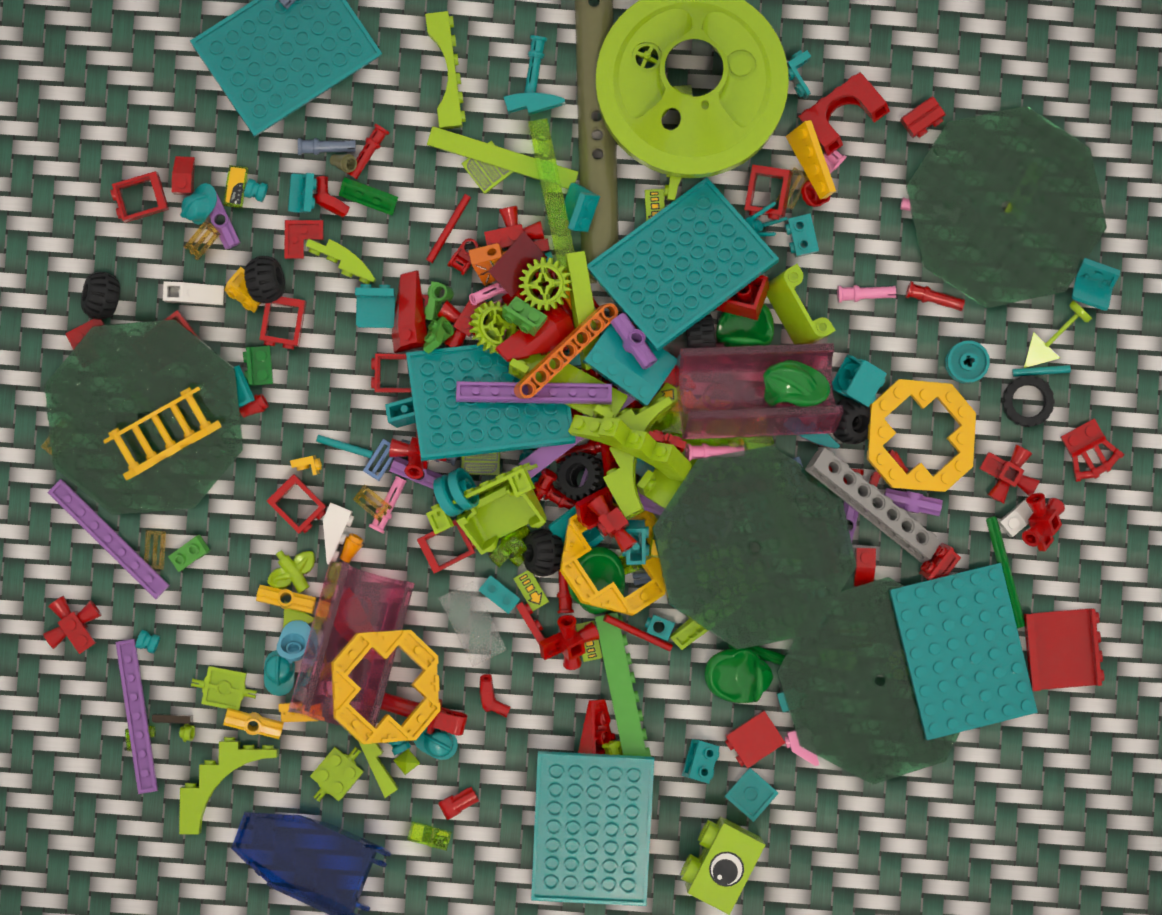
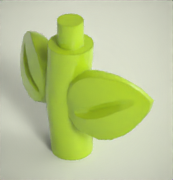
M282 550L276 553L279 559L278 564L281 567L271 572L267 580L268 584L274 588L285 589L292 582L299 594L310 586L303 574H307L313 569L315 562L314 553L312 551L301 552L293 560L289 555L286 556Z

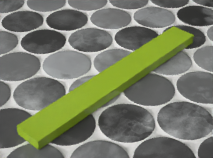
M432 126L427 142L428 146L565 189H569L570 184L575 183L578 176V171Z

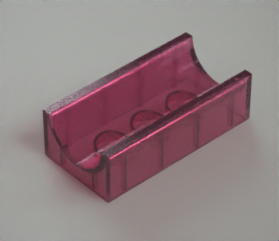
M833 343L680 349L674 371L682 438L701 439L835 433L843 414V406H836L833 396ZM786 360L798 361L816 369L827 378L830 384V394L824 402L815 406L798 407L789 402H781L775 406H769L764 398L766 387L763 374L770 366Z
M346 562L329 563L288 712L343 727L334 719L331 662L356 633L402 630L415 583L362 571L350 566ZM397 647L387 659H383L371 648L348 675L361 688L349 704L374 728L376 727Z

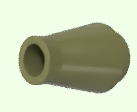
M333 154L330 157V164L345 173H350L356 169L357 160L351 154Z

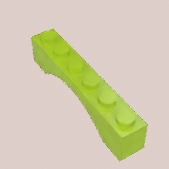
M448 11L425 14L428 36L442 51L448 69L446 91L437 108L439 128L443 130L462 128V122H466L465 111H461L460 103L464 102L462 92L458 91L461 77L460 73H456L455 67L459 65L458 54H454L453 47L457 46L455 35H451V28L454 27L453 16H449Z

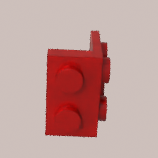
M941 543L932 558L921 565L919 574L927 580L948 576L961 557L954 552V548Z

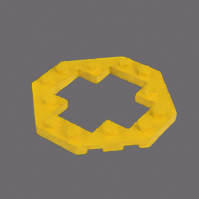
M898 379L870 404L867 460L891 488L946 492L973 467L976 412L950 383ZM909 396L915 400L921 409H924L937 398L960 425L947 437V440L958 451V454L933 476L922 463H918L906 474L883 447L896 434L884 418Z
M613 503V505L615 507H618V509L620 510L618 504ZM645 510L629 520H645V527L649 526V538H646L652 548L658 520L653 513ZM577 514L568 519L560 572L581 603L633 616L665 595L666 579L670 567L668 562V544L673 543L670 538H668L666 556L654 555L646 561V564H641L651 578V581L624 598L614 582L600 591L597 590L577 560L592 550L582 535L588 529L578 522Z
M412 630L356 633L331 662L334 719L361 744L417 740L441 711L438 691H440L439 675L437 674L438 655ZM398 646L423 670L411 685L424 698L401 726L390 715L386 714L374 728L349 704L361 688L348 675L371 648L383 659H387Z

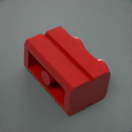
M932 96L901 117L900 122L912 138L916 136L921 138L928 133L927 128L932 125L935 128L944 122L942 118L946 114Z

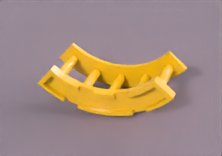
M199 386L193 390L188 387L180 392L181 396L122 430L116 428L108 433L110 437L103 440L104 443L114 439L129 465V471L123 473L126 481L222 427L218 420L212 424L210 421H207L192 394L200 390ZM186 399L200 423L199 427L201 430L197 432L194 429L191 430L176 403ZM169 407L185 433V438L177 443L175 440H172L158 416V413ZM150 418L166 444L164 445L166 449L158 454L156 451L153 452L138 426ZM132 429L147 455L145 456L147 460L140 464L134 460L120 436Z

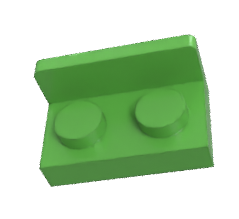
M517 296L508 306L504 305L502 308V316L508 323H514L521 331L535 336L547 320V315L534 307H530L528 303Z

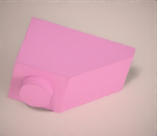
M810 727L788 731L787 736L784 737L786 747L813 765L818 766L819 761Z

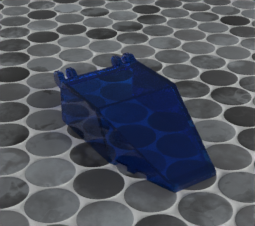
M250 812L244 813L231 847L246 864H249L255 870L258 876H261L267 882L270 888L329 915H360L354 913L356 907L369 911L371 907L358 902L373 863L381 867L387 866V863L375 859L376 853L378 852L383 856L391 855V852L386 848L329 823L301 815Z

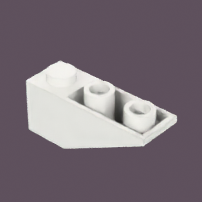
M164 282L163 301L166 303L223 305L224 286Z
M334 503L329 504L323 519L326 561L329 565L337 561L340 553L337 549L339 544H344L347 536L344 533L346 527H350L354 520V516H352L353 511Z

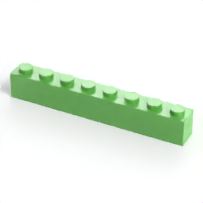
M617 612L608 614L623 621L622 615L618 616ZM606 614L595 616L623 755L651 757L649 747L645 748L644 740H647L645 728L641 729L640 721H644L642 710H637L636 702H640L638 691H634L632 686L636 681L634 672L629 671L628 665L632 664L630 653L625 652L624 646L628 645L626 634L622 635L620 628L603 621Z

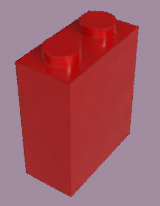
M764 710L725 735L727 737L725 743L730 750L735 749L738 754L735 758L741 767L745 765L747 769L786 743Z

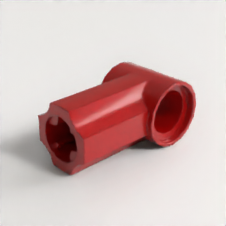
M471 786L454 796L451 795L445 798L438 805L446 820H449L460 814L462 810L477 803L479 799Z

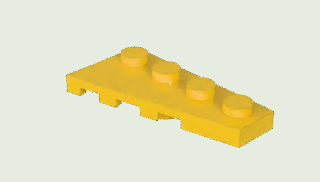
M805 121L785 137L820 199H825L836 192L812 121Z

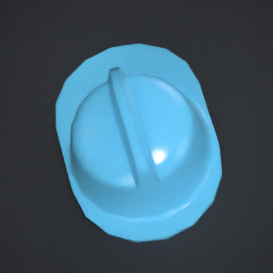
M295 620L285 625L277 643L276 649L278 654L288 660L290 664L301 660L305 656L311 640V627L301 620Z

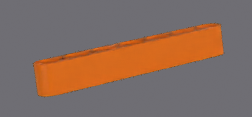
M609 303L601 305L594 310L515 385L514 394L520 399L531 398L618 316L617 307ZM605 308L609 309L610 311L609 317H606L604 315ZM591 321L596 323L597 327L595 330L590 326ZM578 333L583 337L582 343L577 341ZM565 346L569 349L568 356L564 355L563 348ZM551 359H553L556 363L554 369H552L549 365ZM537 372L541 373L542 380L540 382H538L535 377ZM523 385L528 387L527 395H524L522 392Z

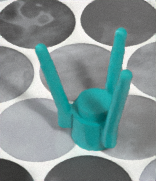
M776 202L771 203L751 217L745 218L746 222L760 237L775 236V232L760 231L763 230V227L788 219L783 217L779 218V220L765 223L756 220L757 217L775 206Z

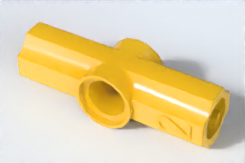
M260 585L256 601L279 606L283 609L313 614L316 597L295 593L288 589L282 590ZM285 595L291 597V601L287 604L281 602V598Z
M227 708L223 723L225 726L244 730L250 735L260 734L275 739L280 738L284 722L262 717L256 712L246 713ZM255 721L258 725L251 726L249 722Z

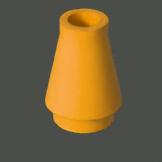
M350 533L349 536H346L339 558L350 563L351 559L363 546L364 540L360 536Z

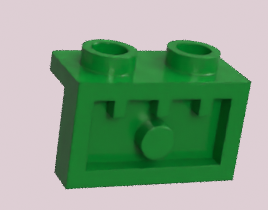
M271 346L246 347V351L243 352V361L247 363V371H244V376L249 386L274 384Z

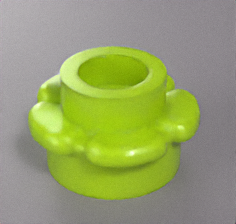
M185 724L180 728L179 736L183 742L194 739V726Z

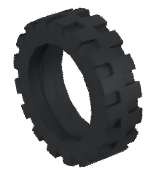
M1029 375L1016 378L1008 384L1003 392V411L1008 419L1016 425L1023 427L1039 425L1047 420L1053 412L1055 404L1054 393L1050 385L1039 377ZM1022 386H1034L1041 391L1044 397L1042 410L1033 417L1021 416L1013 407L1012 399L1014 393Z

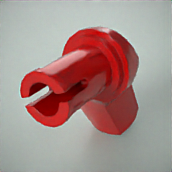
M316 177L317 190L313 196L315 202L320 207L338 216L345 217L350 207L328 193V177Z
M482 675L480 677L482 708L486 712L492 711L506 718L511 706L495 700L492 675Z

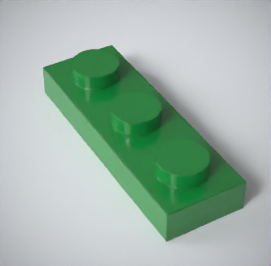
M346 177L342 181L339 196L389 215H393L398 201L397 196Z

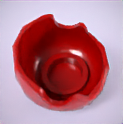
M807 180L801 188L802 199L808 206L818 207L830 200L831 195L825 199H820L810 180Z

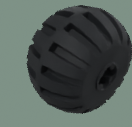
M258 256L246 265L244 271L245 284L253 300L260 303H271L278 300L284 294V273L280 263L275 258Z
M95 272L86 278L81 296V308L85 314L94 319H106L114 314L120 294V284L117 278L106 272Z
M850 398L839 401L832 410L834 411L830 413L829 417L831 419L829 424L833 435L846 444L864 442L868 439L870 406H864Z
M537 529L529 533L524 539L522 546V557L526 569L534 575L542 577L557 572L560 569L564 545L562 539L554 535L549 529Z

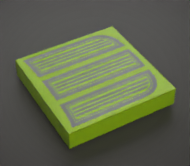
M492 140L488 143V144H491V145H495V144L492 142ZM470 158L461 163L484 194L513 173L512 171Z
M500 452L462 456L461 468L466 470L469 475H500Z

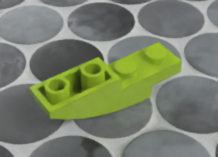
M308 239L306 247L309 248L308 252L317 256L320 253L327 256V260L336 264L337 261H340L338 268L342 270L341 274L352 278V275L359 277V281L364 284H370V282L375 284L376 279L371 271L347 248L330 239L326 246Z

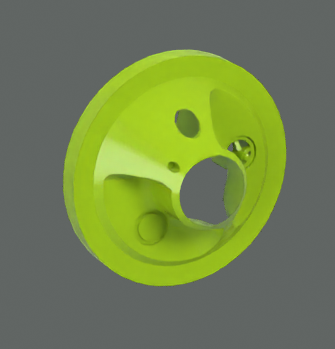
M639 0L628 8L611 27L601 47L596 69V95L599 110L614 140L629 156L640 164L659 173L681 178H703L722 174L740 166L757 154L773 135L785 108L789 85L787 60L777 34L765 17L745 0ZM700 39L708 42L723 60L724 70L721 81L714 90L703 96L693 97L691 85L672 87L666 78L665 61L667 55L684 40ZM651 54L658 56V60L651 57ZM637 56L643 58L641 66L636 62ZM647 62L656 64L652 68H644ZM674 108L679 111L681 121L674 130H667L662 125V115L666 110Z

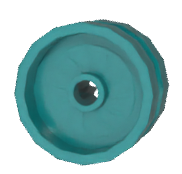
M962 341L954 345L947 352L945 358V369L948 375L954 381L962 384L973 383L981 379L987 373L990 366V357L987 350L975 341ZM968 359L970 361L969 366L964 365L963 361Z
M457 468L448 475L444 474L434 480L433 489L436 500L448 516L455 517L464 510H470L479 504V495L470 499H466L464 496V491L475 488L476 484L469 473L463 468Z

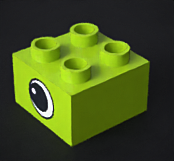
M720 816L717 823L710 820L706 821L698 837L699 844L704 848L699 858L691 854L688 856L680 875L682 876L681 879L686 881L685 886L688 894L730 915L765 847V843L760 836Z

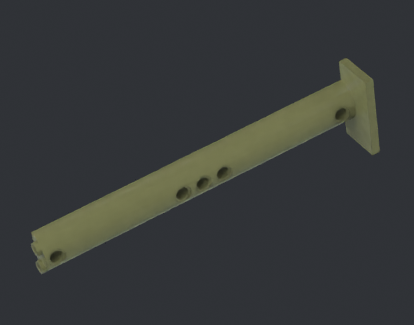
M575 0L579 185L600 196L588 232L580 231L581 251H585L587 264L619 242L617 145L608 131L603 118L600 121H594L591 118L593 113H600L596 95V69L601 47L613 26V0H598L599 5L596 7L590 6L589 0ZM596 131L601 132L603 135L602 139L598 141L592 138V134ZM596 150L603 153V157L599 160L594 159L592 156ZM588 271L590 284L597 283V280Z

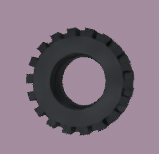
M708 314L686 330L688 358L691 364L714 362L716 359L714 321L711 314Z
M584 452L571 453V456L567 455L564 462H560V469L557 468L556 472L559 473L556 481H559L557 486L561 489L560 492L570 499L580 501L607 487L603 479L602 460ZM587 468V481L584 485L578 487L577 476L582 469Z

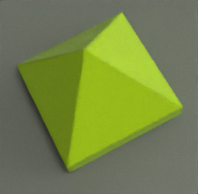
M409 748L393 760L404 775L420 764Z

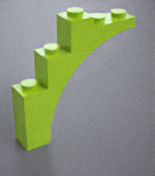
M663 396L655 401L656 404L653 406L641 408L637 415L632 409H624L618 413L616 418L621 419L632 430L648 433L657 419L675 407V404L669 396L667 398ZM611 446L609 449L620 468L609 470L606 473L607 476L603 477L624 517L629 520L645 511L639 498L636 484V464L638 458Z
M574 415L568 431L573 436L601 442L627 452L652 465L672 480L686 482L692 467L689 460L674 445L656 442L647 432L632 430L621 419L611 417L599 419Z
M224 737V740L219 741V763H216V760H204V763L199 765V786H197V783H185V786L180 787L179 834H200L207 803L221 781L235 769L246 763L266 758H277L279 756V748H274V745H262V748H255V745H243V748H240V741H235V737Z

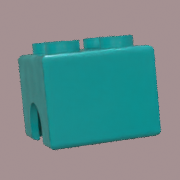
M847 354L830 384V389L845 398H850L869 407L875 401L878 389L884 385L887 373L866 360L857 359Z

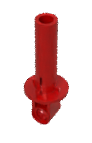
M376 689L372 691L369 699V706L408 717L419 704L418 702ZM439 699L441 711L427 726V733L432 734L436 728L453 735H463L468 716L462 712L443 708L442 699Z

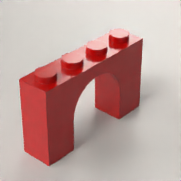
M861 72L851 76L847 82L836 87L829 95L819 99L815 105L804 110L798 116L801 124L805 121H812L821 149L827 156L843 146L839 134L829 124L830 116L837 108L847 104L857 105L866 112L874 123L890 112L887 102Z

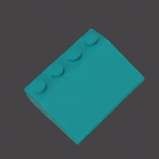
M610 323L583 360V363L645 407L652 400L679 360L663 348L657 352L646 339V344L658 360L646 370L642 369L633 354L624 350L623 340Z

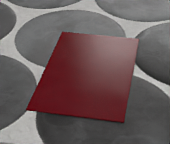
M523 232L488 272L513 297L520 289L519 285L524 284V281L519 279V277L526 276L522 270L529 271L528 263L534 266V259L541 263V257L547 259V256Z

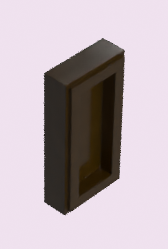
M153 714L152 722L190 724L193 722V715Z

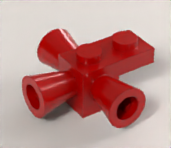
M518 206L499 210L506 225L505 228L484 232L487 246L498 243L501 248L507 249L513 245L523 232L531 240L544 239L541 221L522 228V224H518Z
M447 300L437 317L443 316L448 321L455 323L453 327L456 330L451 337L444 341V344L449 347H459L463 345L466 335L471 337L473 334L475 336V333L469 332V330L474 328L469 325V322L473 320L470 316L475 313L474 310L480 307L481 304H487L488 302L483 301L473 305L469 300L460 313Z
M417 429L416 437H412L410 444L392 438L389 450V457L408 456V464L404 472L412 479L421 478L423 476V469L428 468L430 461H421ZM445 458V459H436V460L446 461L447 458Z
M1015 445L1009 462L988 452L979 469L998 479L999 482L987 495L1004 504L1009 487L1013 488L1016 485L1028 496L1032 495L1040 480L1023 475L1025 470L1021 469L1032 453L1019 445Z
M1035 493L1026 499L1033 514L1028 519L1030 528L1022 533V539L1027 545L1037 546L1039 551H1046L1054 541L1053 536L1062 526L1059 515L1065 511V506L1057 498H1050L1046 504L1045 495L1043 493Z
M603 495L594 499L587 506L598 516L599 524L597 526L604 536L608 535L610 538L615 537L622 553L638 542L624 530L629 526L627 519L618 507L610 511Z
M64 596L48 606L61 619L58 622L59 627L43 633L44 638L53 649L66 636L79 654L96 644L86 629L88 627L86 623L102 615L91 600L79 613L77 611L71 613Z
M572 615L561 616L557 620L561 632L539 642L541 657L547 660L562 653L564 655L563 667L567 670L578 669L582 665L580 656L586 653L584 643L599 640L596 626L590 622L577 632L575 630L576 618Z

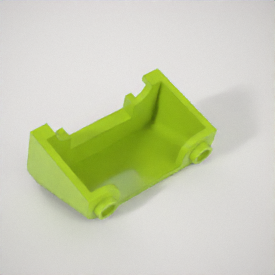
M797 263L769 281L767 298L793 344L799 349H805L831 335L836 330L827 318L821 317L814 321L810 318L795 291L796 286L803 280V272Z
M508 481L480 494L479 504L457 515L456 522L482 555L486 552L494 551L497 548L499 538L527 524L532 528H540L546 523L547 516L534 490L516 497Z

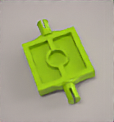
M208 666L207 676L204 681L193 678L192 682L195 683H191V687L202 688L203 697L201 704L219 708H230L240 711L244 696L256 699V695L253 694H257L255 690L246 689L247 673Z
M355 746L351 753L347 755L334 747L311 774L310 777L320 787L319 791L313 796L317 801L320 802L326 793L341 801L362 776L364 771L355 762V758L362 752Z

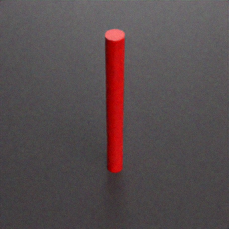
M464 194L426 259L433 264L470 201V196Z
M608 614L604 616L603 621L667 651H671L673 647L672 644Z

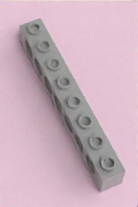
M823 448L816 451L805 468L807 472L922 563L932 558L941 543L933 532L926 530L918 520L911 518L906 510L896 506L891 498L880 493L876 486L865 481L861 474L850 469L849 465L839 460L831 450ZM843 477L846 479L847 484L844 483Z

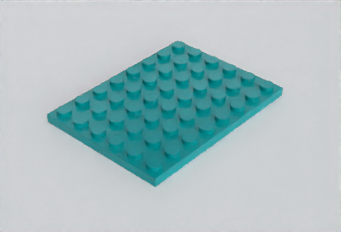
M253 0L190 40L191 45L254 137L382 56V52L346 0H296L288 10L279 0Z
M706 177L588 263L587 267L591 275L632 323L645 334L646 339L658 352L777 264L779 258Z
M483 344L478 347L477 345L434 349L429 354L424 350L406 352L421 461L574 444L576 442L575 436L568 432L572 423L571 408L566 404L456 402L457 381H520V379L508 373L510 362H507L497 352L490 354L489 349L483 351Z
M1001 563L889 590L926 740L1038 713Z
M538 751L531 901L647 906L654 757Z

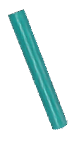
M1070 365L1012 369L1013 377L1071 373Z
M318 435L316 439L318 443L371 458L373 454L371 450Z

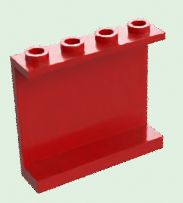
M1094 608L1023 614L1028 674L1032 691L1093 685L1102 686L1104 671L1100 668V662H1103L1102 651H1099L1098 643H1101L1100 631H1097L1099 613Z

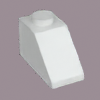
M1027 498L998 521L1009 537L1015 536L1029 523L1028 519L1033 512L1026 502Z

